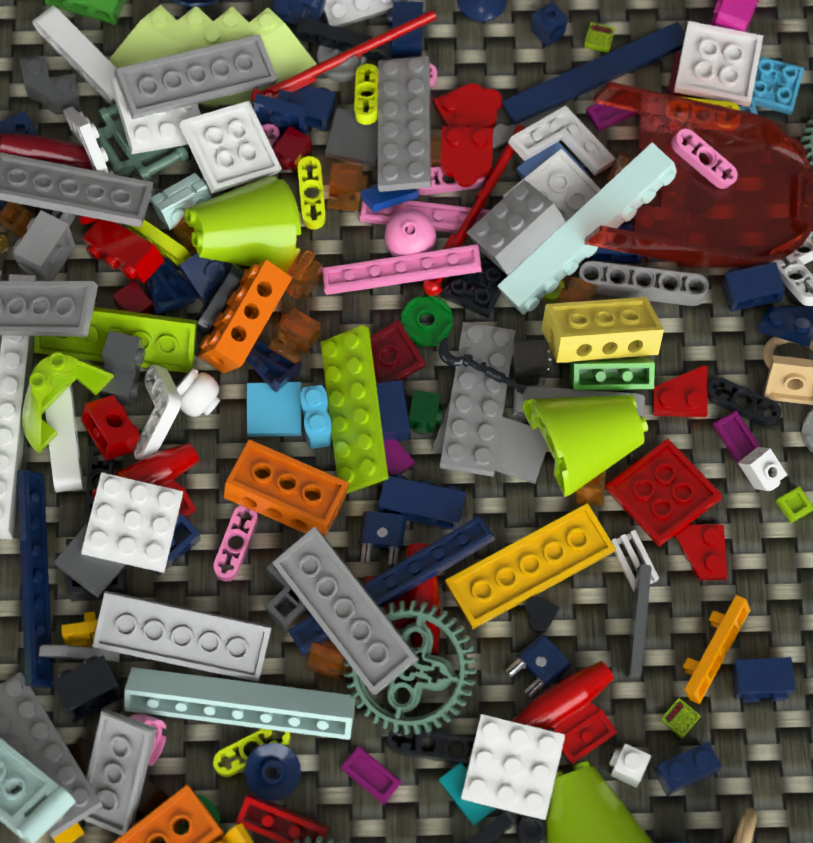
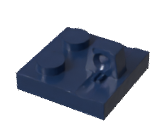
M273 0L271 11L284 23L295 26L298 20L303 18L321 22L326 0Z
M281 90L278 99L256 94L254 111L261 126L272 124L279 129L280 134H284L288 127L291 126L307 135V107L290 103L291 92Z
M195 252L179 263L178 266L204 305L232 263L201 258ZM236 264L238 267L244 270V267L242 265Z

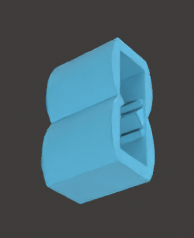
M322 385L303 387L300 399L307 444L311 449L328 447L332 442V427L328 414L327 393Z

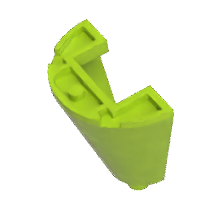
M266 176L185 209L184 218L189 227L194 228L191 239L199 257L248 267L268 260L287 274L293 272L300 253V248L296 247V235H301V224L295 197L283 179L278 180L277 176Z
M55 352L40 361L29 378V385L22 408L23 431L32 448L39 454L58 435L52 427L42 420V414L75 380H78L96 396L114 378V375L100 366L61 352Z
M632 394L530 398L522 404V410L532 430L540 429L555 460L554 476L564 497L571 495L644 443V432L648 431L646 419L644 416L639 417L636 410V400Z
M589 761L575 765L573 767L574 771L563 775L562 771L556 773L545 820L547 843H654L594 766H590Z

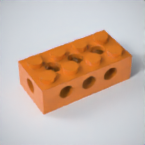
M268 260L259 264L255 263L250 269H244L245 273L239 282L236 291H233L226 302L227 307L223 313H219L212 324L214 326L213 331L210 335L207 334L199 345L201 351L197 357L223 374L243 365L292 279L290 275Z
M249 439L226 480L224 498L305 534L313 527H317L326 538L346 498L349 482Z
M186 785L113 843H157L160 840H165L166 843H213L219 841L226 833L194 790ZM189 822L188 832L179 835L178 828L180 824Z

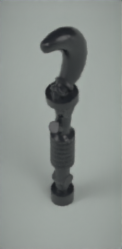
M444 338L441 341L438 352L445 364L450 366L463 365L466 368L471 366L485 373V376L499 383L503 382L517 389V392L524 394L527 384L523 382L518 383L506 377L505 373L490 366L487 367L486 362L479 364L473 360L471 354L456 357L448 350L449 340Z

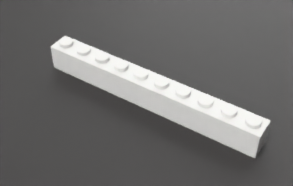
M9 274L8 281L38 280L36 275ZM2 335L0 351V539H14L18 502L17 471L21 470L25 437L22 426V408L32 371L35 336Z

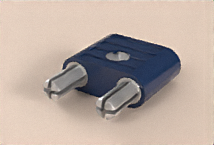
M374 511L363 512L359 545L362 546L361 563L364 564L366 547H368L366 564L370 563L371 549L378 548L389 550L388 566L390 567L392 566L393 550H395L393 566L397 565L399 550L403 549L406 516Z
M540 633L516 655L517 660L505 672L509 677H513L521 668L525 667L536 679L524 691L531 698L542 687H549L571 667V664L550 640Z

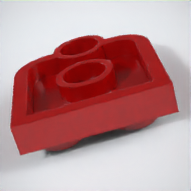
M470 83L433 99V106L445 126L493 128L497 121L496 111L501 108L503 98L495 89L484 90L480 85Z
M442 126L440 158L442 173L452 177L461 187H470L478 179L487 177L492 170L493 128Z

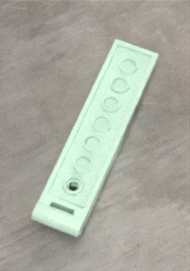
M0 738V821L27 843H35L75 804V800L63 787L55 783Z

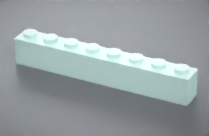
M652 142L498 285L502 295L522 315L534 310L539 305L540 299L547 293H552L566 275L569 276L577 270L582 260L586 257H591L605 239L608 240L613 237L617 232V228L624 221L628 222L631 220L638 208L644 203H649L663 185L667 186L673 181L677 173L674 162Z
M132 667L125 687L124 711L350 740L356 697L339 693Z

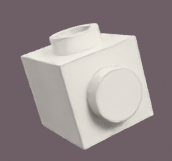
M757 447L738 462L754 489L771 491L777 488L781 483L780 480L787 475L771 448Z
M624 744L622 750L616 749L609 765L614 768L610 776L637 787L651 755Z

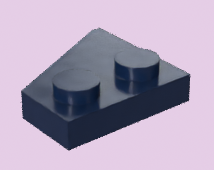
M168 258L164 259L165 261L147 280L156 315L192 304L198 297Z
M813 306L768 307L760 322L758 332L810 347L813 340Z
M259 338L246 358V361L275 392H278L300 372L303 365Z

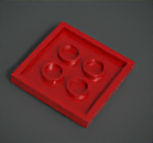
M668 438L605 485V490L658 547L722 499V494Z

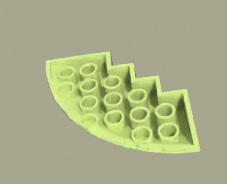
M159 5L141 19L109 59L116 68L260 34L278 78L276 83L317 65L288 26L269 8L265 9L251 22H248L233 7L229 8L215 21H212L197 6L179 20H176L162 5ZM272 85L258 88V90L260 92ZM253 90L197 104L212 108H218L219 105H234L246 101L254 104L251 100Z

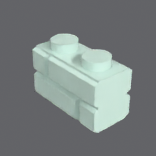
M194 173L163 190L162 193L151 197L150 200L160 220L171 230L185 222L184 213L186 208L209 200L212 196L207 185Z

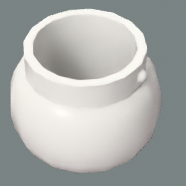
M194 368L176 386L181 396L180 410L188 416L198 417L202 413L208 416L220 402V399L217 397L220 391L217 381L209 374L199 373Z

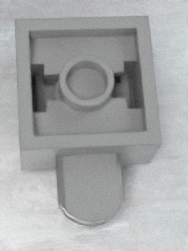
M41 210L37 217H33L30 220L26 234L22 239H18L13 249L21 275H36L38 281H54L75 248L70 230V225L76 217L75 214L54 210L50 215Z

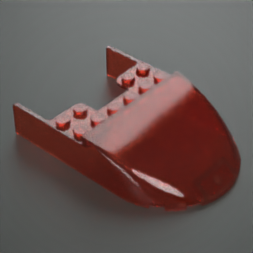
M608 82L593 97L594 103L637 112L640 115V151L642 152L653 142L674 162L677 173L670 184L667 186L663 185L660 188L659 208L642 206L637 210L634 217V232L599 226L585 238L584 244L677 262L676 266L732 268L782 259L799 249L805 243L811 231H813V170L806 158L808 153L796 138L792 139L781 130L782 126L754 113L615 82ZM682 129L692 130L736 168V181L725 189L716 187L673 150L671 145L673 136ZM683 138L682 144L686 146L687 140ZM694 147V150L691 152L694 153L697 150V148ZM704 153L699 154L700 161L705 165H709V157ZM717 165L713 166L711 169L714 171V168H716ZM722 172L723 174L721 177L725 180V176L727 174L725 172Z

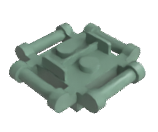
M115 103L108 108L102 107L97 110L106 127L97 128L99 138L96 141L99 147L104 148L115 175L123 176L133 171L141 180L148 181L151 179L150 176L179 160L183 162L189 158L183 146L131 154L121 118L115 122L111 118L119 114L117 104ZM108 138H112L126 159L125 162L119 159L108 142Z

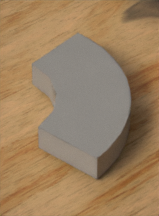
M42 645L39 650V656L84 661L92 656L100 657L104 655L107 662H119L120 655L117 652L98 648L66 645Z

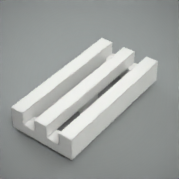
M636 530L631 531L627 535H621L618 539L614 538L611 540L616 548L614 553L633 591L635 590L636 579L619 546L620 544L624 545L635 569L640 566V562L629 542L632 540L643 564L651 565L652 567L650 584L659 580Z

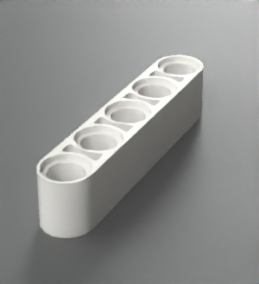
M51 6L35 18L32 23L39 34L109 104L113 105L116 103L111 87L112 79H116L114 75L116 67L55 6Z
M71 384L45 411L47 424L58 434L49 443L52 476L56 493L84 488Z

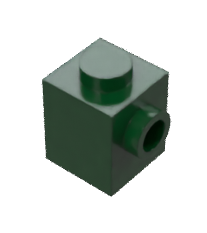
M414 390L409 414V425L413 432L422 435L435 433L436 424L441 425L444 409L439 408L440 394Z

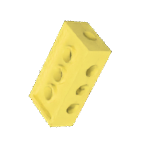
M647 297L546 304L541 328L556 363L658 355L664 332Z

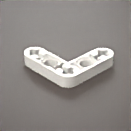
M813 231L776 248L770 254V263L776 262L782 282L806 306H813V274L804 266V264L813 261ZM801 247H808L811 249L809 252L801 253L798 251V249ZM792 274H801L803 276L798 280L789 278Z
M155 364L148 368L145 375L144 383L155 407L139 436L134 451V457L138 460H143L158 452L181 406V396L168 370Z

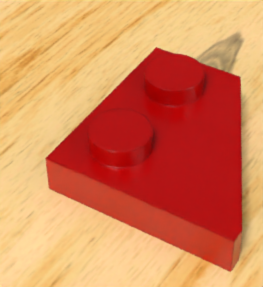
M701 366L654 387L653 416L707 417V366Z
M724 524L687 525L674 535L682 548L681 551L684 557L691 563L692 570L698 580L727 579Z

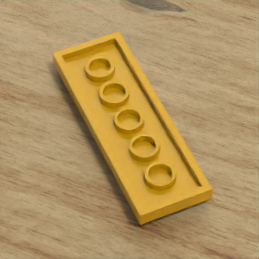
M587 503L445 580V584L473 630L528 600L530 597L543 592L615 552L616 548Z

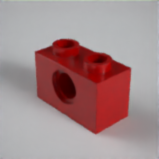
M114 395L85 403L80 420L106 461L135 451L140 436L138 428L131 423L126 415L124 406L119 404Z

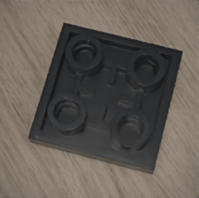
M481 259L482 272L450 276L441 293V298L489 318L501 294L498 285L508 275L497 265Z

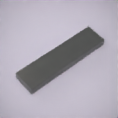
M641 564L636 569L626 678L637 679L642 674L652 570L651 565Z

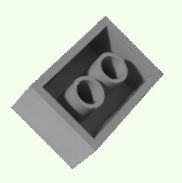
M524 179L466 233L474 244H478L480 252L509 275L566 221L555 204Z

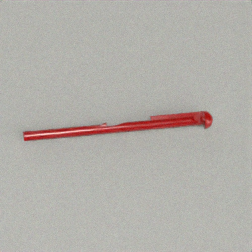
M431 10L260 92L256 87L251 93V100L254 103L256 94L278 99L281 90L291 93L316 82L315 76L339 66L355 55L359 58L362 54L436 20V15Z
M518 125L513 135L524 130L525 127ZM508 143L482 190L477 193L475 197L477 201L470 209L457 234L454 236L451 233L443 249L462 246L468 235L466 232L472 228L515 152ZM444 277L424 280L423 289L425 293L430 296L439 295L442 292V288L439 285Z

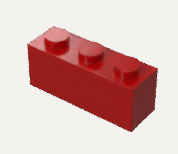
M99 219L82 237L87 245L86 251L91 257L96 260L101 258L113 270L116 268L120 269L130 280L135 278L145 283L165 261L154 244L115 222Z
M252 793L246 796L235 823L237 825L242 823L245 828L281 843H294V840L298 838L304 843L307 836H311L313 843H316L318 836H323L324 843L330 826L271 801L259 798Z

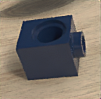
M551 1L532 14L530 30L547 47L566 34L568 17Z

